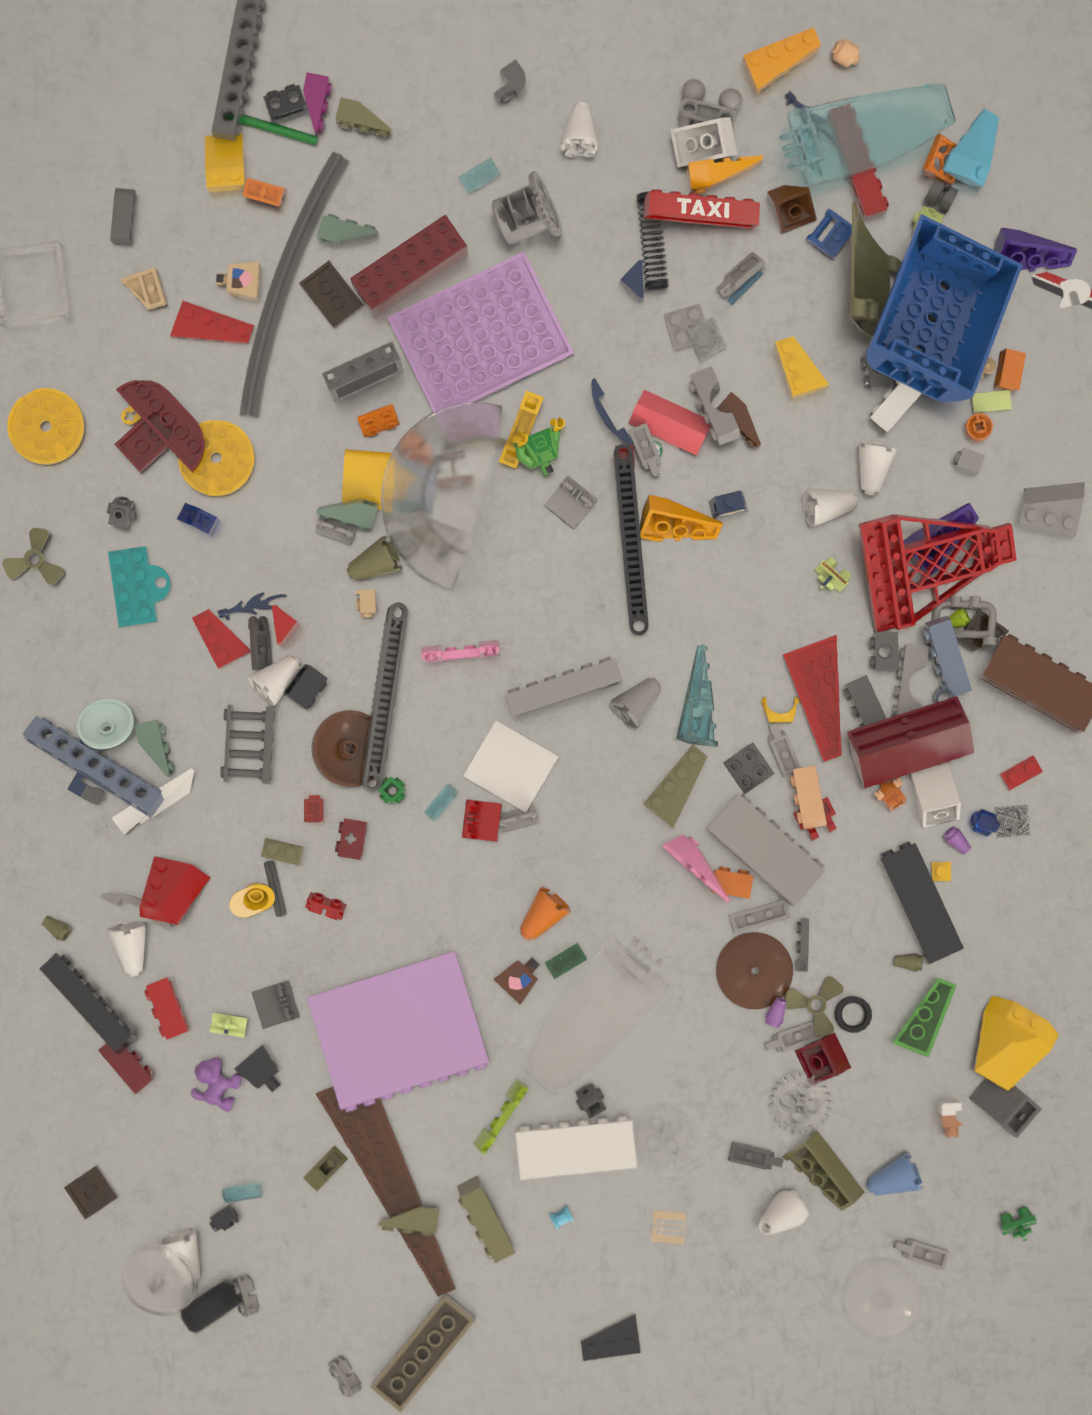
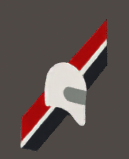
M1049 272L1031 275L1034 285L1062 297L1060 308L1081 304L1092 309V290L1083 280H1067Z

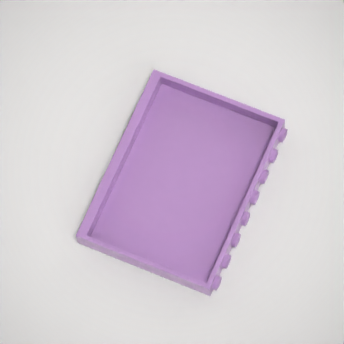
M455 951L307 997L340 1109H345L346 1112L356 1110V1105L364 1103V1106L376 1103L375 1099L383 1098V1101L394 1097V1093L400 1091L402 1095L412 1092V1088L420 1086V1089L431 1086V1082L438 1080L439 1083L450 1080L449 1076L457 1074V1077L466 1075L468 1070L473 1068L476 1071L487 1068L486 1064L490 1063Z

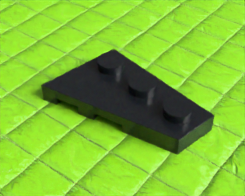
M636 1314L581 1340L583 1361L641 1353Z

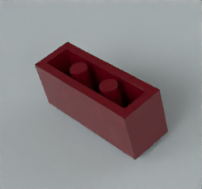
M107 1043L98 1049L99 1053L134 1094H138L155 1079L153 1076L154 1071L149 1065L144 1066L140 1061L142 1057L136 1050L132 1051L127 1046L120 1054H117Z

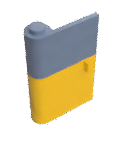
M345 449L342 502L365 499L379 503L378 510L433 514L436 471L440 472V460H437V456Z

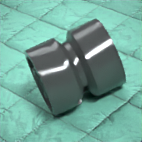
M935 178L924 200L932 205L938 204V208L948 212L959 190L952 186L946 187L944 182Z

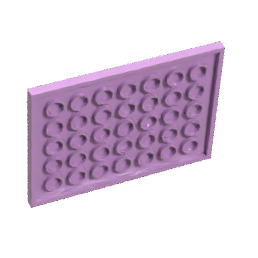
M524 251L387 317L437 420L574 354Z

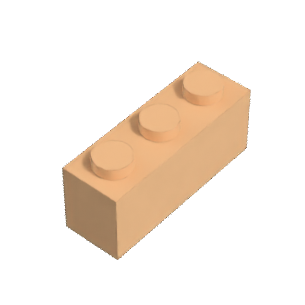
M816 765L793 769L794 776H790L792 788L796 787L797 794L793 795L795 806H800L801 812H797L799 824L803 823L804 829L826 826Z

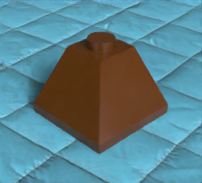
M783 185L767 191L770 206L781 233L817 220L808 187Z

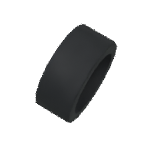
M848 996L837 1004L835 1020L843 1030L850 1033H858L870 1025L872 1010L864 999L857 996ZM857 1003L863 1008L865 1017L859 1025L850 1026L844 1022L842 1011L846 1005Z

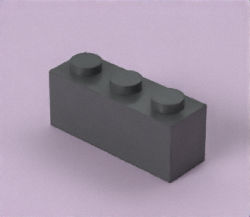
M867 675L844 685V695L853 704L851 710L855 718L859 717L861 724L859 727L887 719Z

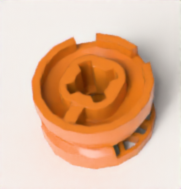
M983 413L972 415L965 424L967 437L975 442L985 440L993 430L991 419Z

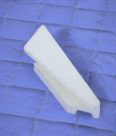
M194 768L189 769L159 788L162 791L164 801L152 818L190 794L195 774ZM132 806L112 817L124 835L139 822L143 824L151 819Z

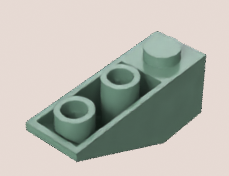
M328 214V216H322L316 237L318 241L337 246L376 238L379 233L378 230H375L376 227L365 224L361 226L357 225V222L354 220L346 219V221H343L336 215Z
M365 499L350 500L320 506L316 514H320V517L330 520L334 518L339 520L338 522L341 524L349 525L351 523L357 525L359 529L368 530L372 529L379 503Z
M152 720L135 724L139 745L167 777H172L171 772H174L172 761H168L167 753H170L168 743L163 740V735L165 734L163 723H160L159 720Z

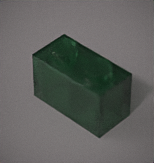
M576 943L546 961L545 964L553 978L556 979L588 959L579 944Z

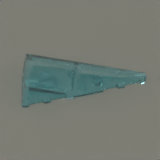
M699 645L696 649L676 739L688 744L717 747L718 741H715L714 737L716 723H713L712 711L714 710L712 684L708 680L707 674L710 666L709 663H706L705 651L708 648L705 645Z

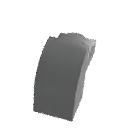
M515 59L500 70V75L507 84L494 92V99L498 104L502 101L503 103L507 102L512 98L513 93L519 99L525 91V72Z

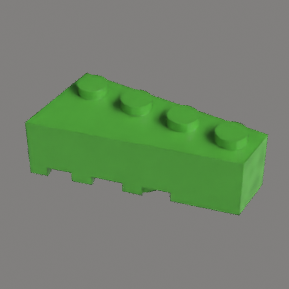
M938 978L892 1043L929 1057L957 985Z

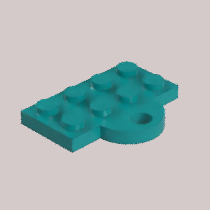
M146 546L109 551L108 556L119 628L157 622L155 603L164 600L171 589V579L168 573L157 565H149ZM161 577L165 578L166 585L163 588H158L156 580Z

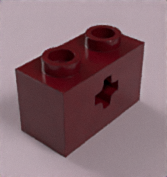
M344 818L343 822H340L338 833H341V839L336 842L335 852H338L339 857L362 860L368 822ZM350 833L356 838V841H352L351 845L346 840V836L349 837Z

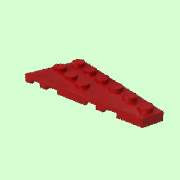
M837 635L783 654L823 762L842 756Z

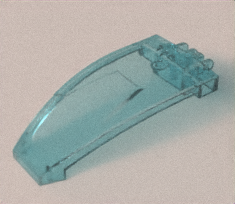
M925 83L924 86L866 94L808 108L806 106L790 110L786 115L791 132L780 135L779 139L787 140L793 138L794 143L786 144L782 149L783 151L796 149L784 154L786 159L798 156L799 161L792 162L787 166L789 170L801 167L806 185L809 187L853 176L897 159L947 129L956 122L946 85Z

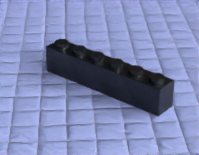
M55 953L39 969L115 1053L120 1054L136 1039L132 1034L134 1030L127 1023L124 1025L120 1021L122 1017L117 1011H111L107 1007L109 1003L103 996H97L95 993L96 988L90 982L86 983L82 979L84 975L77 968L73 969L70 966L72 962L66 955L63 954L61 956Z

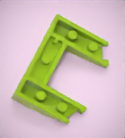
M515 1079L505 1094L510 1102L506 1100L500 1110L503 1113L499 1118H494L489 1126L492 1128L491 1131L483 1127L473 1143L484 1155H486L488 1149L495 1142L497 1135L515 1108L520 1104V1100L525 1096V1092L529 1090V1087L518 1079Z

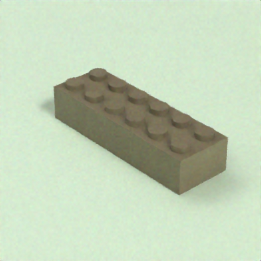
M445 1293L374 1380L370 1388L401 1413L474 1323L475 1317Z

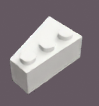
M896 381L898 386L894 390L889 389L883 396L886 400L881 405L877 403L871 410L873 415L870 418L888 432L922 393Z

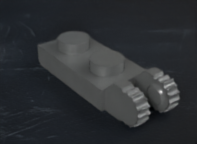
M251 616L248 620V629L251 631L252 670H261L272 664L270 631H268L266 616H261L258 619L256 616Z

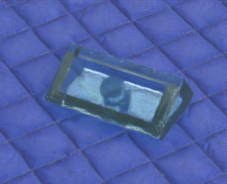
M446 784L424 813L433 821H436L458 795V791L450 784Z
M260 1183L224 1188L221 1191L225 1203L263 1197L262 1185Z

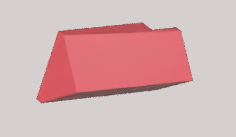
M645 389L628 422L633 427L646 423L652 436L696 456L711 428L710 423L706 424L703 416Z

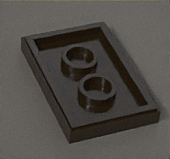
M329 260L299 282V285L333 328H336L364 306Z

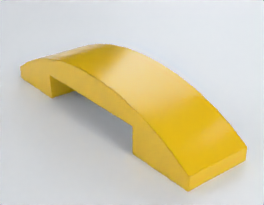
M526 390L508 440L500 456V463L517 469L519 460L516 458V449L513 445L515 442L512 440L513 436H519V432L530 436L544 397Z

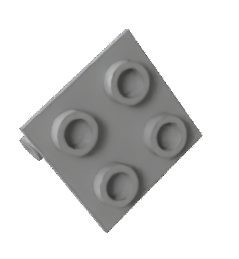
M567 476L545 503V506L574 529L598 499L571 477Z

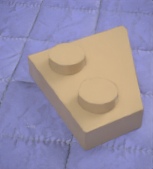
M153 267L121 279V282L131 290L134 296L148 310L167 305L157 268Z

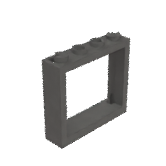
M391 341L322 373V376L334 402L403 371V367L397 350ZM390 346L391 352L387 353L385 348ZM332 373L334 378L329 380L327 375Z

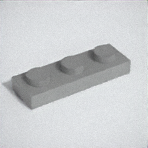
M783 899L731 914L729 917L734 934L788 919L790 915L786 901Z

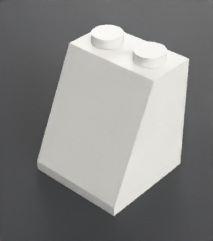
M942 763L911 773V783L922 828L960 820L961 802L949 763Z

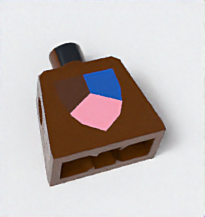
M532 957L525 965L518 960L493 980L516 1002L521 1004L538 979L533 972L540 964Z

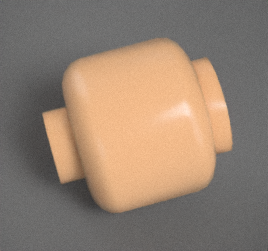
M848 39L838 40L832 48L833 60L843 67L856 65L860 59V55H858L859 47Z

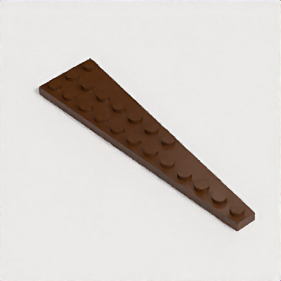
M334 1086L316 1093V1096L388 1215L391 1217L412 1208L423 1206L381 1099H375L376 1103L364 1106V1103L356 1105V1110L346 1112L345 1109H340ZM397 1228L436 1295L440 1296L455 1290L456 1287L434 1233H432V1236L421 1235V1231L414 1230L413 1233H403L401 1229Z

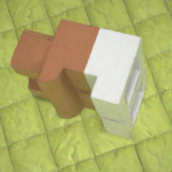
M957 1099L937 1100L938 1123L943 1127V1134L946 1137H959L958 1126H962V1124L956 1119V1111H962L961 1102Z

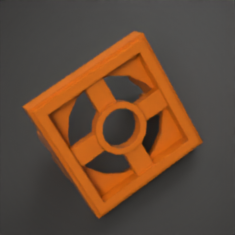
M937 134L923 167L925 170L924 175L929 176L933 180L937 178L945 184L953 186L955 178L948 173L944 174L945 171L942 170L944 167L943 158L957 144L942 134ZM941 147L946 149V152L941 153L938 150ZM935 158H938L940 163L938 171L934 165Z

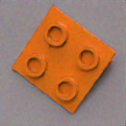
M393 403L357 416L364 438L374 436L381 431L393 429L395 426L400 425Z

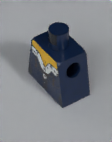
M741 490L715 496L709 501L712 518L714 519L748 512L744 492Z

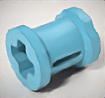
M567 1206L555 1214H549L557 1230L565 1223L574 1221Z

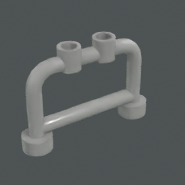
M952 595L951 600L944 601L933 610L932 620L940 618L941 610L944 608L987 609L989 611L988 631L954 630L956 638H983L982 646L998 647L999 639L995 637L996 608L990 602L981 601L980 596H970L969 601H964L962 596ZM926 639V645L932 646L930 640L927 641Z

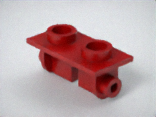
M310 892L305 908L320 915L322 910L325 909L326 917L342 920L347 904L339 899L327 898L321 893Z

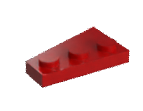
M209 609L192 617L218 669L251 653V650Z

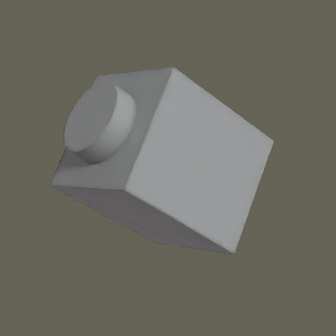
M963 448L961 452L957 451L955 455V468L976 476L980 471L985 455Z

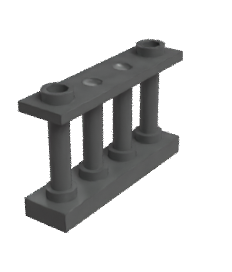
M228 705L227 709H224L223 716L227 723L224 766H221L220 778H223L224 782H229V776L255 777L262 780V784H271L275 707L266 706V711L261 713L233 711V705ZM232 720H262V722H265V730H261V732L232 730ZM231 738L261 739V741H264V749H260V751L231 749ZM230 757L260 758L263 761V768H259V770L230 769Z

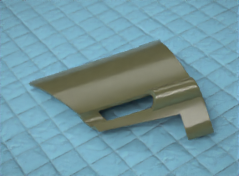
M853 202L850 319L859 330L872 338L890 293V272L897 274L901 261L895 256L887 255L878 245L864 224L856 202ZM915 347L916 350H920L923 352V350L920 347Z

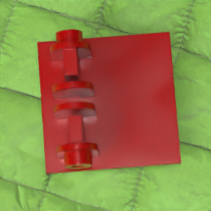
M466 799L462 838L497 842L502 803Z

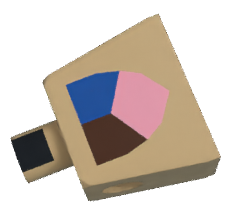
M259 262L228 265V274L217 273L216 285H227V293L229 295L258 301L261 265Z

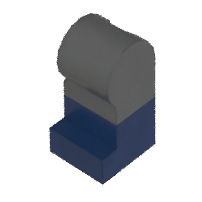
M76 773L67 790L92 804L102 803L105 799L104 791L84 783L85 777Z

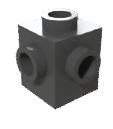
M120 496L115 497L112 503L109 502L107 514H109L108 524L127 529L131 519L133 520L135 517L136 508H133L134 501Z
M592 1083L575 1092L578 1100H576L577 1105L581 1111H586L589 1118L606 1110L602 1101L605 1098L600 1088L595 1089Z

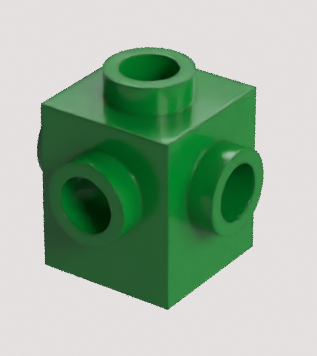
M386 777L382 782L381 788L378 790L381 793L379 797L386 804L389 802L399 804L406 796L404 794L406 790L403 788L405 784L398 777L396 779L393 777L388 779ZM391 787L396 788V793L393 795L389 793Z

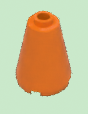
M544 886L538 890L520 926V934L527 940H535L571 912V910H568L570 907L556 893L554 895L549 894L550 889Z

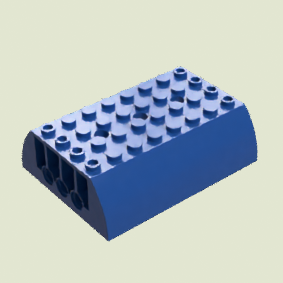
M921 214L869 344L866 356L870 367L939 402H958L973 397L1023 265ZM940 282H944L948 290H943L940 287ZM928 314L935 317V323L928 320ZM915 347H920L923 353L920 350H916Z

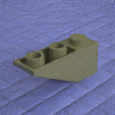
M340 97L335 118L336 124H339V127L350 129V127L358 128L357 130L362 133L371 131L380 137L392 136V129L362 103Z
M418 1206L378 1222V1226H382V1230L393 1231L394 1228H398L403 1233H413L414 1230L421 1231V1235L432 1236V1233L437 1231L439 1208Z

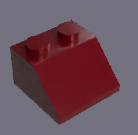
M835 1033L824 1036L795 1050L811 1086L838 1076L852 1068Z

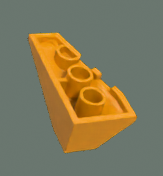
M763 155L739 157L736 161L724 158L718 161V163H714L713 159L688 163L687 177L690 193L706 194V191L761 164Z
M648 495L641 517L640 536L642 539L656 542L674 538L675 541H681V538H692L693 540L717 539L723 522L667 498Z

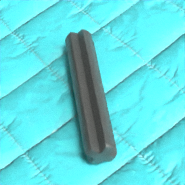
M272 860L264 862L268 885L275 895L273 904L276 917L285 916L286 910L275 863Z

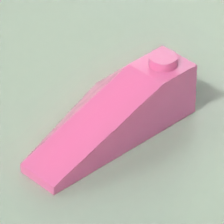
M681 835L662 846L675 860L727 903L730 901L704 854L697 847L699 843L691 836L688 839Z

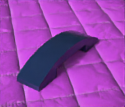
M595 378L592 379V400L600 421L616 440L631 448L634 444L624 427L618 431L600 402V399L604 398L605 394Z

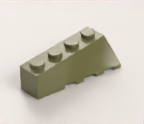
M818 1131L803 1139L782 1156L786 1161L790 1160L795 1164V1169L799 1173L803 1172L811 1179L809 1182L812 1185L820 1187L823 1190V1194L841 1211L853 1205L865 1193Z

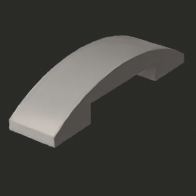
M104 893L100 896V898L117 906H120L122 900L140 908L141 899L135 896L121 893ZM157 920L152 921V923L169 931L173 929L171 923Z

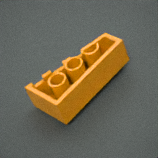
M814 27L743 55L742 62L756 95L819 51L821 43Z

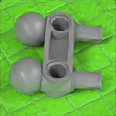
M690 79L684 83L682 87L683 98L678 112L680 119L679 128L691 125L693 122L701 123L719 119L724 114L731 117L732 128L734 127L737 110L741 107L743 99L738 90L734 88L725 89L719 96V105L701 101L706 94V88L700 80ZM691 105L694 107V112L687 114L684 111V107Z

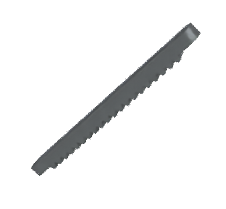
M401 602L393 603L388 607L380 647L381 652L379 654L380 659L378 661L379 666L377 668L378 673L376 675L377 680L371 707L372 712L370 713L369 733L363 759L364 765L362 766L361 784L367 791L378 790L383 782L408 615L407 607ZM394 607H399L402 610L400 617L394 616ZM370 776L376 778L377 783L374 787H370L367 784V779Z

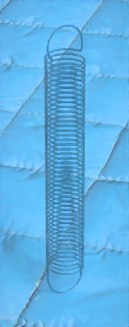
M758 271V274L756 272L752 276L754 280L750 277L727 301L733 305L763 273Z

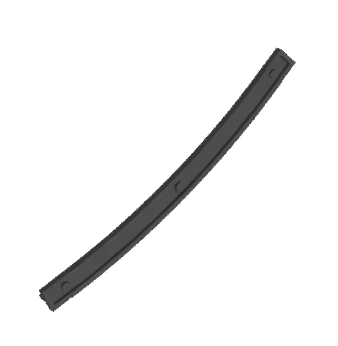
M332 152L300 211L279 260L254 338L243 388L240 416L259 418L268 365L289 291L318 220L349 164V160L340 153Z

